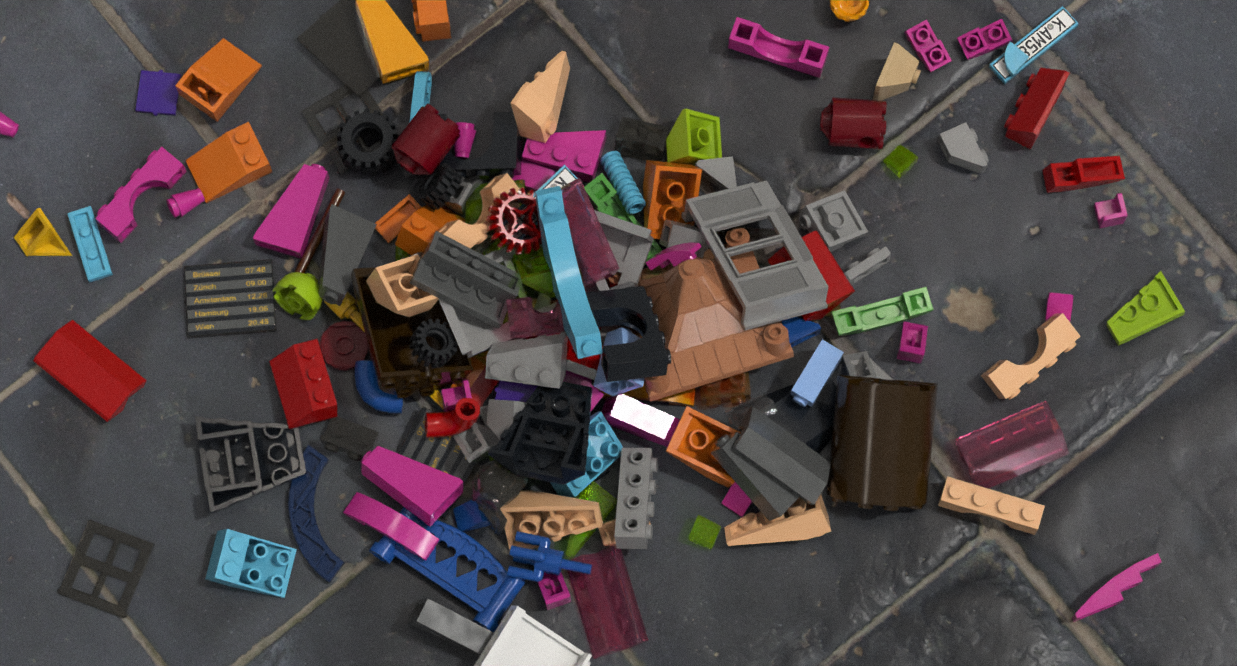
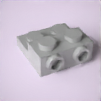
M845 190L808 204L799 213L801 228L807 229L809 233L817 231L830 252L838 250L846 243L861 238L868 233Z

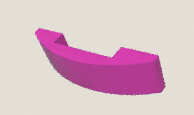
M356 492L343 512L346 516L364 526L366 524L401 544L407 551L425 561L439 542V538L409 518L381 502Z

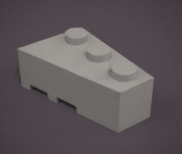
M563 331L560 334L546 336V334L539 335L537 338L526 340L522 338L493 343L486 357L485 378L559 389L566 374L568 344L566 332Z

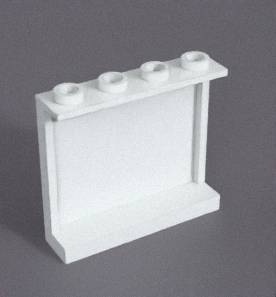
M511 605L474 666H590L591 662L589 660L592 655L583 652L527 615L526 611L519 606Z

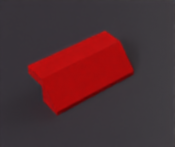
M74 320L58 329L33 360L107 422L123 411L128 398L143 388L147 381Z

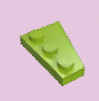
M1160 271L1147 286L1145 285L1130 302H1127L1107 321L1106 326L1119 346L1183 316L1185 310Z

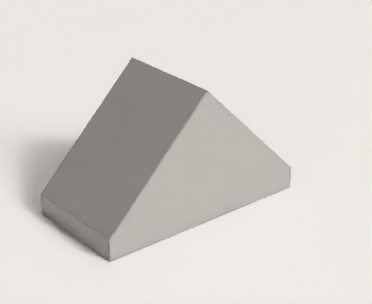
M733 156L698 160L695 164L696 167L702 169L701 176L718 189L725 190L737 187Z

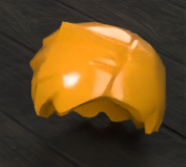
M830 0L832 12L838 19L845 22H852L862 18L869 6L868 0Z

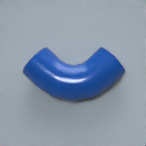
M356 361L354 371L355 384L363 401L375 410L402 414L403 398H397V395L388 394L380 390L372 361Z

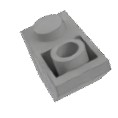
M966 122L939 135L938 143L948 163L980 174L986 171L987 163L989 162L988 156L984 149L980 150L977 144L978 137L973 128L969 129Z
M670 220L664 221L659 242L661 245L669 248L682 243H700L702 247L695 254L697 257L703 258L704 252L707 251L709 246L699 228L692 224Z

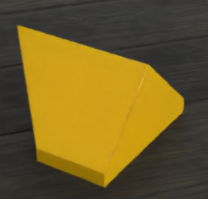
M37 208L14 236V239L27 257L72 256L41 208Z

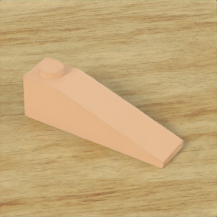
M565 51L559 52L550 60L544 72L538 71L534 75V81L523 84L511 101L520 136L546 143L550 135L556 131L570 71Z
M507 491L500 507L509 549H511V546L527 549L539 547L515 541L517 531L548 537L553 542L561 540L563 536L572 533L577 535L603 525L599 502L539 491Z
M821 495L814 505H810L799 497L781 517L770 521L761 511L756 514L750 512L724 527L728 546L808 540L831 532L829 516Z

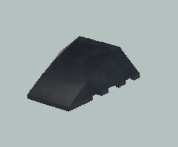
M830 378L812 407L809 405L803 407L793 400L794 396L790 393L795 384L731 408V411L741 423L750 407H755L820 454L832 439L837 386Z
M562 382L559 389L538 386L526 401L527 405L516 414L513 424L508 430L505 429L500 435V441L496 446L491 447L488 455L515 475L564 485L585 475L592 387Z
M195 416L198 448L210 514L306 474L299 427L289 429L288 424L254 423L246 420L231 421L223 418L208 419Z

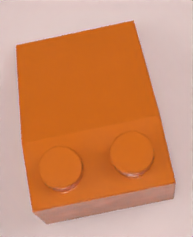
M249 122L224 133L185 160L198 188L205 198L206 204L272 173L271 166Z
M646 160L643 181V199L646 201L644 207V227L652 230L650 236L654 239L661 238L665 220L685 223L681 215L685 210L686 199L698 197L702 169L692 164ZM695 221L687 222L686 224L694 225Z
M425 205L415 211L400 228L395 245L408 254L413 255L418 252H424L433 234L439 231L447 222L459 219L464 223L473 224L445 206H440L438 210H433L428 205Z
M686 406L665 452L703 476L728 488L735 481L713 457L711 452L717 447L715 442L724 434L729 436L739 431Z

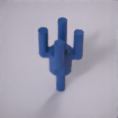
M517 531L515 541L537 545L539 548L537 551L511 546L510 556H513L514 562L533 565L534 571L509 566L507 576L540 582L543 579L544 573L560 576L562 569L591 574V564L564 559V551L550 549L551 540L548 537Z

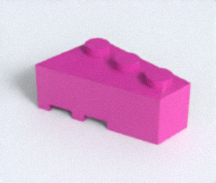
M606 130L556 132L550 135L546 143L527 138L522 160L555 170L556 172L565 165L580 181L590 183L596 176L606 142Z

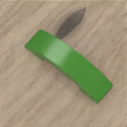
M603 173L582 188L597 211L641 226L633 214H628L625 211L622 202L616 194L617 191ZM653 240L646 262L662 251L655 240Z
M927 287L904 292L898 297L860 307L855 305L832 311L831 314L838 336L901 323L932 312L934 309Z

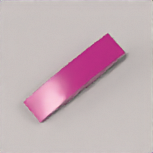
M1154 554L1113 577L1096 591L1072 617L1073 622L1120 604L1124 600L1121 592L1138 586L1143 581L1140 573L1158 567L1162 563L1159 554Z

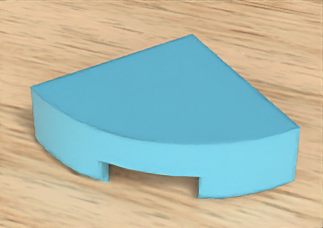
M1011 41L1005 50L1004 61L1006 70L1013 77L1028 60L1029 56Z

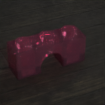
M531 297L506 300L510 338L524 339L529 336L545 334L550 336L565 331L561 306L558 300L555 308L545 313L538 312L533 308Z

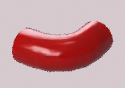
M462 398L457 402L454 410L425 413L426 438L454 436L472 428L480 414L479 404L472 398Z

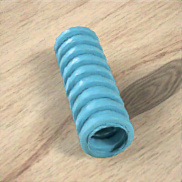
M618 151L606 153L601 158L600 163L609 181L617 191L616 194L619 196L625 211L628 214L640 212L645 207L646 201L643 199L639 188L636 187V183L633 181V177L630 175V171L627 169L621 154Z

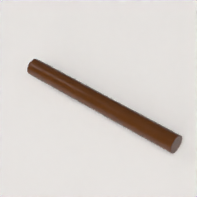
M336 189L295 272H306L323 238L325 218L331 204L339 207L345 195L343 190Z

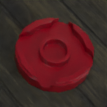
M336 322L329 326L321 336L320 349L323 358L328 365L337 370L347 371L355 369V362L365 360L368 356L369 347L366 335L354 322Z

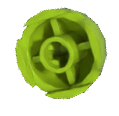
M291 272L285 275L273 288V292L276 291L274 299L280 307L291 315L295 312L301 314L302 316L299 319L311 320L322 305L323 298L318 294V280L310 273Z

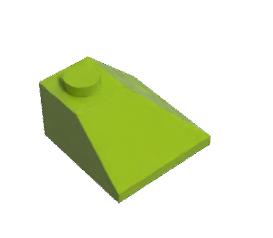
M683 109L666 139L668 162L692 164L695 166L698 160L722 158L720 117Z

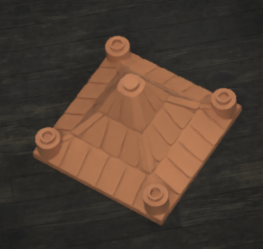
M733 228L726 233V244L723 245L726 249L749 243L750 235L744 228ZM710 249L704 252L703 258L689 259L675 267L670 263L663 269L657 266L653 270L649 268L642 270L638 287L644 286L647 296H651L653 314L656 313L658 316L659 331H663L665 348L669 349L671 353V364H668L666 375L644 378V386L650 402L794 357L793 349L789 342L788 330L782 325L781 321L744 330L741 325L743 307ZM753 251L730 257L739 274L760 269ZM611 269L608 270L607 284L609 289L618 285L622 273ZM623 326L624 328L630 329L633 334L642 338L641 334L638 333L636 330L627 326Z

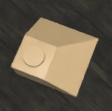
M895 42L877 81L873 100L882 101L909 90L911 83L916 84L920 76L921 70L917 69L919 60Z

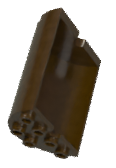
M376 267L355 268L352 270L351 280L380 390L388 394L397 395V398H406L416 394L425 397L432 395L435 390L452 384H459L466 380V376L473 371L471 359L467 358L466 354L462 355L459 346H457L456 353L442 367L438 365L436 368H432L431 363L428 367L423 366L425 361L422 360L419 363L416 361L418 355L413 357L411 354L414 349L409 348L411 343L409 341L410 337L423 321L426 322L428 319H432L434 322L435 319H440L441 325L444 321L448 323L439 300L429 311L411 317L397 314L376 302L366 282ZM430 336L426 337V342L431 348L435 350L442 349L437 339Z
M838 375L830 454L831 465L827 494L832 497V501L846 503L847 501L858 503L859 508L872 509L873 505L883 506V509L888 511H898L899 507L922 509V505L927 503L938 383Z

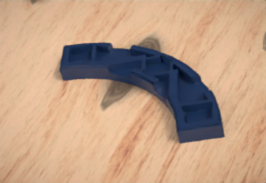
M308 445L303 452L306 474L293 479L291 482L288 504L289 518L296 543L310 566L330 584L345 563L330 550L323 540L317 526L314 508L316 487L329 459Z

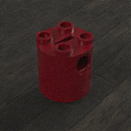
M832 97L829 105L821 111L820 131L827 137L828 146L882 150L883 135L886 134V120H884V116L886 115L887 102Z
M428 103L425 107L422 106L392 145L397 163L411 174L431 175L460 137L459 126L449 118H446L444 121L438 115L439 111Z

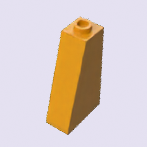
M355 0V8L382 84L415 75L417 71L425 72L429 70L428 56L385 0Z

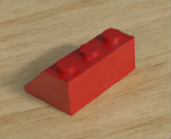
M1041 67L1037 75L1032 73L1026 84L1029 87L1027 94L1021 93L1015 105L1019 109L1015 116L1010 114L1004 125L1007 128L1005 137L1032 149L1070 73L1065 70Z
M813 231L803 236L802 239L829 286L826 298L828 307L802 315L805 321L821 320L855 292L819 233ZM782 247L768 259L770 265H775L792 259L786 248Z
M318 339L294 344L269 361L289 429L337 417V401Z

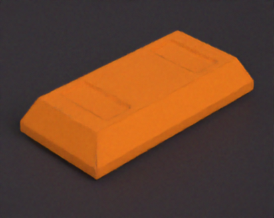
M409 194L375 223L377 224L375 229L390 243L398 236L404 222L422 207Z

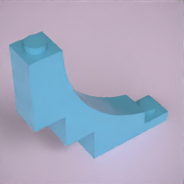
M560 186L535 191L543 253L551 270L555 296L561 306L564 330L578 359L602 354L600 331L592 314L581 279L569 222L564 211L562 190Z

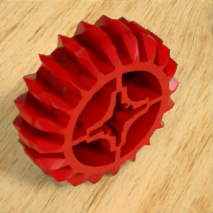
M522 187L518 192L514 188H511L509 193L503 191L500 194V198L496 197L493 200L495 206L488 208V211L493 215L487 216L486 221L493 224L488 226L487 230L495 231V234L491 236V240L499 238L500 242L497 245L499 248L507 245L506 253H510L514 248L516 255H520L522 250L527 255L531 253L532 249L535 251L540 249L542 239L536 198L533 197L534 190H530L527 195ZM521 203L527 207L524 210H518L515 207H510L508 204ZM533 212L536 215L538 222L537 229L535 228L536 225L533 223L531 219ZM502 214L505 215L504 218L509 223L507 231L503 225ZM526 214L523 218L524 222H522L521 225L514 229V227L518 224L516 222L518 218ZM516 232H521L524 235L528 234L531 239L520 240L514 238L513 235Z

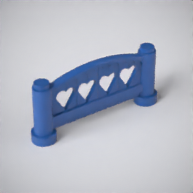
M403 507L400 514L439 538V542H445L447 548H454L456 551L455 555L436 563L435 546L425 561L385 535L382 536L379 542H374L369 549L370 553L388 565L394 557H397L477 611L478 613L474 617L473 622L495 632L499 626L498 621L522 589L526 579L507 576V571L484 546L461 530L439 520H436L430 527ZM464 555L468 561L476 563L475 570L456 577L457 558ZM481 569L487 570L489 575L496 576V584L477 591V574Z

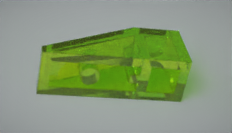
M594 481L577 495L579 499L599 502L602 521L607 518L617 505V499ZM597 528L577 535L570 534L566 550L567 560H572Z

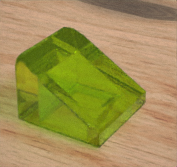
M899 145L883 162L901 178L917 163L919 157L902 145Z
M698 515L688 540L712 550L721 526Z

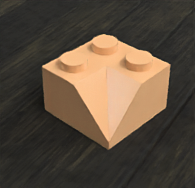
M418 254L376 267L366 280L377 303L397 314L407 317L431 310L439 299L410 284L417 263L420 260Z

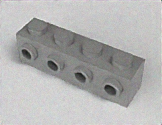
M622 448L614 534L617 549H647L648 540H652L653 526L649 524L650 517H654V502H651V495L656 494V480H653V473L658 471V459L653 458L652 448Z

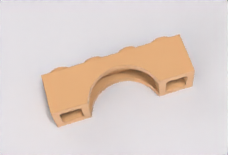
M508 173L495 176L480 191L482 212L479 219L473 225L458 219L447 222L438 232L470 249L475 244L482 243L488 237L486 234L489 232L487 227L493 224L486 221L487 216L493 215L488 211L490 206H495L493 200L496 197L500 198V194L503 191L509 193L511 188L518 192L519 187ZM519 203L508 204L510 207L517 209L520 206Z
M1063 313L1054 314L1037 328L1038 348L1035 355L1028 362L1016 365L1008 360H999L981 375L999 399L1008 398L1010 400L1021 392L1019 388L1025 383L1030 384L1036 380L1041 369L1051 367L1058 361L1057 356L1063 351L1066 353L1076 346L1075 341L1081 336Z
M948 476L938 503L940 507L960 513H975L997 519L1007 524L1010 528L1035 535L1039 528L1045 507L1038 503Z

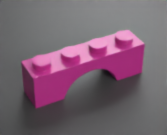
M739 17L735 20L728 44L729 49L818 78L821 77L829 52L828 46L807 39L803 41L786 40L769 33L758 23Z
M162 146L158 151L154 150L148 156L147 163L141 169L138 168L132 173L125 187L121 186L115 192L114 199L108 205L105 204L99 209L95 218L98 224L122 243L137 227L133 208L139 195L154 187L171 189L187 172L184 165Z

